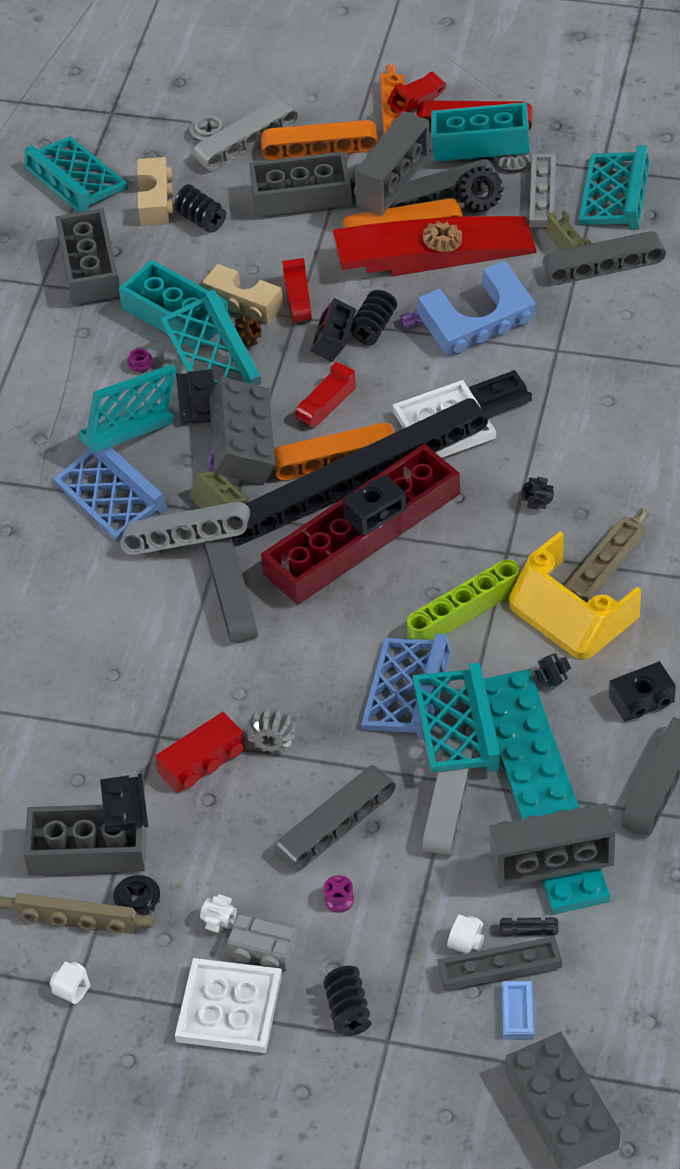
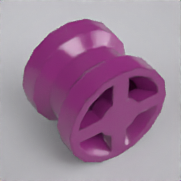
M341 875L328 878L323 887L326 907L336 913L349 910L354 903L352 882L349 878Z

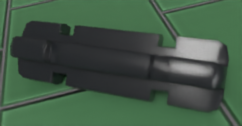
M541 917L517 918V921H512V918H501L500 934L513 935V932H517V935H541V932H545V935H557L558 919L555 917H545V920H541Z

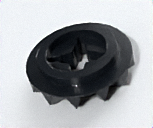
M144 875L129 876L116 886L113 894L114 904L116 906L131 907L139 915H145L149 911L154 912L157 903H160V888L150 877ZM131 894L137 896L142 894L143 901L138 899L133 901Z

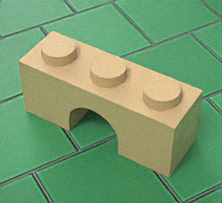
M166 157L137 159L140 190L138 192L140 226L169 224V214L174 213L173 200L169 199L173 197L172 183H168V181H173L172 166L167 167Z
M217 264L202 282L203 288L209 291L215 289L218 296L227 300L230 311L247 317L252 316V319L265 324H269L283 306L281 287L259 280L254 287L241 289L239 272Z

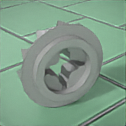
M206 115L192 122L190 133L193 140H198L200 143L228 125L219 116ZM208 127L212 129L211 132H207Z
M530 150V153L515 155L516 158L512 155H501L495 157L494 160L503 169L518 170L527 167L532 162L533 153Z

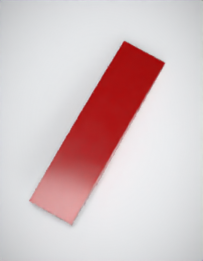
M526 216L427 218L333 229V238L342 270L365 267L367 274L390 270L391 277L537 253ZM437 220L443 224L448 221L450 226L457 225V229L462 231V243L457 249L449 252L433 250L423 241L424 229L427 228L429 223L436 224Z

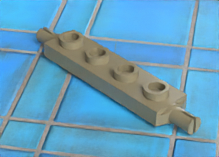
M640 508L633 518L623 516L566 583L565 587L586 603L592 599L645 536L646 527L642 523L649 516L646 509L643 511L644 508Z
M17 893L15 898L0 896V908L14 910L18 915V919L31 923L39 921L52 923L56 926H77L85 930H107L115 934H133L136 926L153 929L155 923V916L139 915L131 907Z

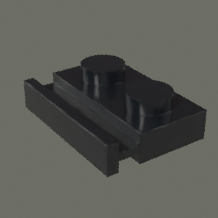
M213 369L190 371L184 374L176 373L181 425H185V423L211 422L209 396L215 388Z
M515 370L469 387L474 398L488 417L532 401V393L528 392L527 386Z
M142 773L137 774L138 777L129 778V775L100 779L106 833L136 829V826L144 825V828L149 827Z

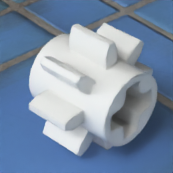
M219 894L217 897L214 896L213 899H206L200 913V918L207 922L206 929L219 933L224 928H231L237 914V909L230 905L232 898Z

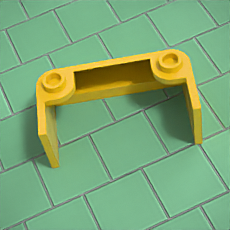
M559 531L529 556L509 594V607L515 614L574 658L586 660L593 657L640 618L641 589L636 587L619 602L608 595H597L586 603L548 575L564 562V533Z

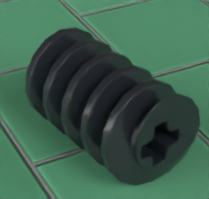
M191 184L183 186L175 198V210L185 218L190 219L191 222L196 223L206 232L217 231L226 219L227 213L222 209L221 204L215 202L213 198L208 197L205 193H201L199 189L194 188Z
M384 290L369 292L355 315L350 329L352 336L357 341L365 345H373L377 342L398 306L395 297Z
M351 965L332 970L325 976L323 981L326 996L329 1000L328 1004L331 1010L334 1030L345 1036H353L365 1032L372 1024L368 1020L370 1011L366 1008L368 1004L367 999L364 998L365 991L361 987L363 984L362 979L359 977L360 970L356 966Z

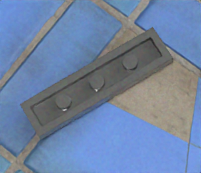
M553 936L437 959V964L444 991L562 968V958L556 938Z

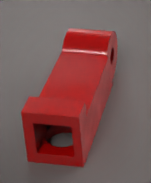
M432 71L423 78L407 85L402 83L395 85L387 104L400 115L403 111L410 113L417 109L420 102L437 98L444 91L447 84ZM397 101L404 102V106L401 107Z
M304 258L282 261L283 279L293 323L312 321Z
M335 362L330 367V374L306 399L299 403L295 412V419L313 428L318 426L356 389L355 370Z

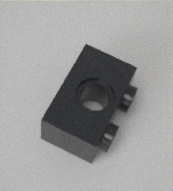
M386 474L372 480L368 485L342 499L344 518L362 536L406 511L405 492Z
M658 661L609 680V699L623 721L626 722L633 718H640L656 709L666 708L671 703H674L676 685L662 663Z

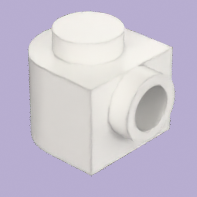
M458 914L451 929L447 947L464 954L480 951L484 941V935L481 934L482 921L476 917H465Z
M65 961L60 970L54 972L50 980L52 994L73 1004L78 1003L91 986L85 968L76 962L68 963Z

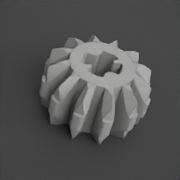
M268 707L266 711L258 709L256 714L252 715L251 719H249L247 740L253 742L254 748L260 747L262 752L267 750L275 754L277 750L285 752L287 747H291L295 737V722L290 720V714H281L280 709L272 711Z

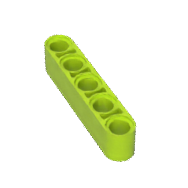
M510 559L502 560L411 613L407 618L408 639L434 640L436 634H448L507 599L520 575L518 563Z

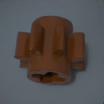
M242 316L235 319L236 325L234 327L244 346L250 348L257 345L256 339L262 337V329L259 322L252 319V316L247 318Z

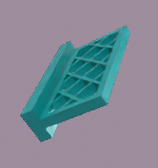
M71 136L40 149L33 145L24 148V168L77 212L89 211L90 204L128 189V183ZM67 146H70L71 148L74 149V151H73V150H65V149H62V148H65V147H67ZM45 155H53L55 158H48ZM59 156L70 157L72 160L59 159ZM76 158L86 159L88 162H81L75 160ZM58 166H61V167H70V168H69V170H63V169H61V168L58 167ZM73 168L86 169V172L73 171ZM90 170L101 171L103 174L90 173ZM73 178L84 179V182L75 181ZM88 180H94V181H101V183H100V184L87 183V181H88ZM104 182L115 183V185H104ZM87 190L99 191V192H96V193L90 195V192L87 191Z
M637 145L636 152L591 154L579 217L580 225L628 223L630 230L640 228L650 167L647 145ZM623 161H632L625 167L620 165ZM596 162L608 163L602 168L596 166ZM613 168L618 170V172L611 176L607 174ZM624 175L629 178L622 184L617 181ZM599 177L605 179L598 185L593 182ZM610 184L615 186V188L609 192L603 190ZM621 192H623L626 195L620 200L614 198ZM597 193H599L602 196L596 201L590 199ZM607 201H610L612 203V205L606 209L601 207V205ZM617 209L623 211V215H612L611 213ZM593 210L599 212L595 216H587Z
M215 289L205 293V297L160 318L187 372L193 371V365L195 360L209 364L207 370L211 369L212 365L226 369L225 378L228 377L229 371L239 373L245 383L261 384L260 374ZM204 305L208 312L206 320L201 321L192 318L194 310ZM176 318L186 321L182 332L172 330L168 322ZM190 322L203 326L199 338L186 334ZM207 327L218 331L219 337L216 343L203 339ZM175 336L180 337L179 342L177 341ZM184 338L197 342L194 354L182 350L181 346ZM201 344L214 347L211 360L197 356ZM218 349L229 352L231 357L228 365L214 361ZM233 361L236 367L231 366ZM214 379V384H217L219 380Z
M171 364L94 391L87 428L79 431L78 439L94 452H98L172 424L174 415L168 411L177 368ZM165 376V380L158 387L157 384ZM149 382V383L144 387V389H143L140 393H138V391L140 390V388H141L145 383ZM155 388V389H156L155 392H154V393L150 396V398L146 401L145 399L147 398V396H148V395L152 392V390ZM125 390H128L127 393L119 401L118 398L123 394ZM136 395L137 397L135 398V400L127 408L126 405ZM109 396V398L101 406L102 398ZM161 397L160 404L156 403L158 399ZM115 402H117L118 404L107 415L106 413L109 411V409L113 406ZM124 409L125 412L121 416H118ZM103 417H105L104 421L101 422V423H99V421H100Z
M470 663L468 670L413 675L412 682L430 771L439 772L486 767L487 772L498 771L500 751L480 663ZM455 680L464 681V687L459 692L448 686V684ZM431 683L437 688L432 694H429L421 689L420 684ZM442 691L454 697L448 704L436 698ZM458 701L469 706L464 715L453 708ZM431 703L442 710L436 718L425 711ZM447 713L458 719V722L453 727L441 721ZM463 724L474 729L469 738L457 731ZM435 726L447 733L441 740L430 735ZM452 736L463 742V745L457 751L446 745ZM468 747H471L479 752L480 758L469 759L462 753ZM440 749L452 756L448 761L436 762L435 755Z

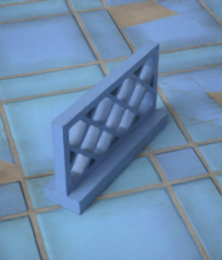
M112 447L98 452L90 449L53 478L55 484L116 542L122 539L125 528L130 522L147 519L155 512L161 515L168 509L163 494ZM93 458L98 460V468L85 469L86 463ZM84 475H96L95 483L83 484ZM102 475H114L113 483H101ZM70 476H78L77 484H66L64 481ZM117 489H129V497L116 498ZM94 490L93 499H81L82 491ZM99 490H112L111 498L98 499ZM128 504L127 513H114L115 505ZM133 504H145L147 506L140 513H132ZM97 505H110L109 514H97ZM113 520H126L125 525L117 532L112 528Z
M436 634L434 640L384 639L361 723L362 730L417 733L419 739H424L416 698L407 703L403 696L414 690L412 679L408 675L421 668L424 674L447 672L452 653L447 634ZM390 648H402L404 650L394 658L389 655ZM421 649H430L429 653L420 659L414 654ZM411 657L414 663L405 669L398 665L406 658ZM394 667L398 673L386 680L383 676L384 672ZM404 678L409 684L396 691L392 685ZM431 683L420 684L421 689L429 694H432L437 688ZM388 688L392 695L380 702L377 698L378 694ZM441 693L436 697V698L439 699V700H440ZM398 700L403 706L390 713L386 707ZM431 703L425 711L435 717L438 707ZM381 710L387 716L380 721H371L372 716ZM407 712L412 715L411 723L398 722L397 720Z

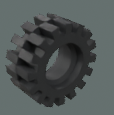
M485 166L474 167L466 171L459 178L461 180L457 182L456 187H459V190L456 193L460 195L458 200L460 203L463 202L465 204L464 207L466 209L471 208L470 211L483 212L498 204L497 201L501 200L502 195L500 194L503 192L504 187H501L500 184L503 182L502 179H498L497 176L499 174L497 172H492V168H485ZM475 180H482L487 184L488 194L486 197L477 198L473 195L471 186Z

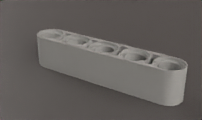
M281 98L275 99L198 143L193 150V158L207 170L215 171L261 145V134L266 129L292 127L297 122L298 112Z
M232 502L133 521L125 528L120 542L121 548L130 555H137L243 534L247 528L250 509L242 502ZM232 517H239L241 521L234 520ZM210 521V522H213V523L216 524V525H215V526H211V525L207 524L206 522ZM181 526L188 527L190 530H184ZM155 531H160L164 535H159ZM130 536H135L139 540H134Z
M452 736L446 745L457 751L463 745V742ZM468 747L462 754L469 759L475 758L476 750ZM443 751L441 762L448 761L452 756ZM472 768L438 772L423 837L422 850L424 852L453 855Z

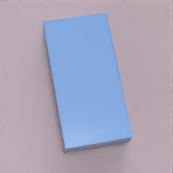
M502 981L503 1040L534 1039L532 981Z

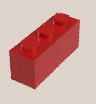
M222 711L156 754L157 773L178 794L185 788L192 787L197 780L208 773L216 771L220 765L229 759L240 755L246 749L244 732Z

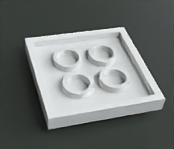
M461 380L393 404V413L404 429L468 398H473L475 401L476 399L465 382ZM488 420V424L483 430L436 452V454L442 458L496 438V430Z
M193 958L175 1032L176 1042L266 1053L282 979V969Z

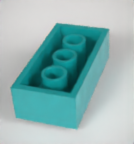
M527 102L432 111L431 138L434 161L448 162L456 159L472 160L479 157L495 158L501 155L530 153Z
M152 259L119 287L122 309L165 334L167 332L160 320L161 317L205 297V293L209 292V290ZM219 296L225 310L229 315L227 300ZM203 305L195 309L192 318L205 321L208 314L205 306ZM176 318L168 323L172 330L182 332L186 321ZM190 322L186 334L199 338L203 326ZM207 327L203 339L209 341L218 331ZM185 338L183 340V344L195 350L197 342Z

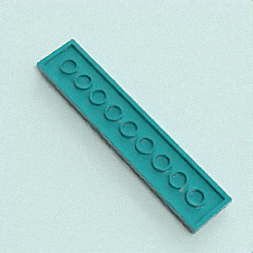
M526 669L484 678L500 751V760L520 819L553 814L560 810L579 809L531 670ZM601 868L541 880L553 915L610 902V893Z

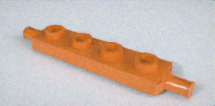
M388 64L386 66L387 73H381L382 134H385L390 128L392 121L400 116L387 104L395 85L400 83L405 85L404 75L396 74V66L392 64V69L391 64ZM397 101L401 107L404 106V102Z

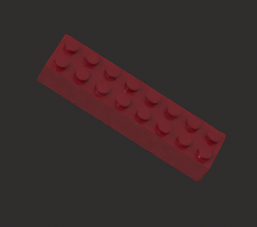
M426 444L421 445L353 491H358L372 480L386 474L405 492V512L362 536L344 518L343 502L341 499L262 552L263 575L294 603L299 605L460 494V472Z

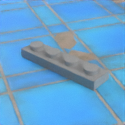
M532 154L529 227L547 228V214L555 211L556 154Z

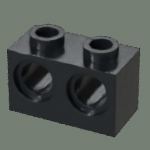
M334 298L321 314L310 351L333 362L346 345L356 309Z

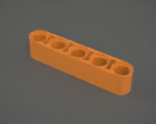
M370 120L270 128L261 134L262 155L268 160L345 151V154L365 153L371 148L373 149L378 143L376 125Z
M443 199L388 208L382 216L372 212L352 214L343 220L342 225L343 228L403 220L463 217L457 200Z
M385 422L279 446L274 449L275 474L282 481L303 477L395 433L390 423Z

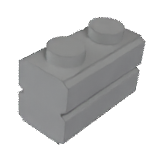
M238 914L234 929H232L228 939L229 956L233 957L237 962L246 964L250 961L261 964L264 967L280 968L282 970L288 969L291 957L297 946L296 928Z

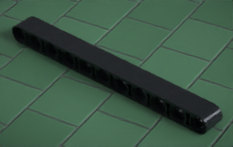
M473 398L465 399L246 503L250 509L247 528L243 534L233 536L232 539L236 544H245L344 497L423 444H426L436 453L483 430L488 424V416ZM232 517L234 520L241 521L239 517Z

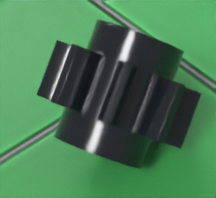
M539 476L537 478L529 477V481L522 486L521 499L528 501L527 508L536 510L538 508L546 509V505L551 503L554 497V487L547 485V478Z
M553 653L537 661L540 667L534 672L539 683L547 682L548 686L552 687L568 679L566 672L571 669V666L566 657L559 658L557 653Z

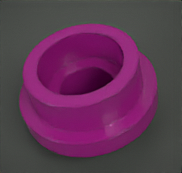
M143 348L132 350L127 358L128 367L137 372L149 369L153 363L151 354Z

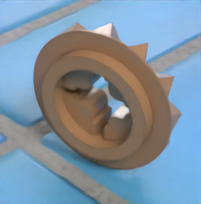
M437 220L436 224L429 223L427 228L424 229L423 241L433 250L440 252L453 251L462 243V231L457 229V225L450 226L448 221L443 224Z

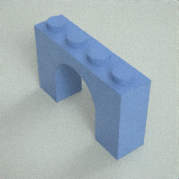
M505 260L483 269L481 285L497 307L487 316L474 318L462 315L454 309L440 288L418 297L417 312L420 315L419 317L446 356L461 353L467 347L476 343L481 344L494 335L504 334L510 328L519 324H526L534 318L536 303Z

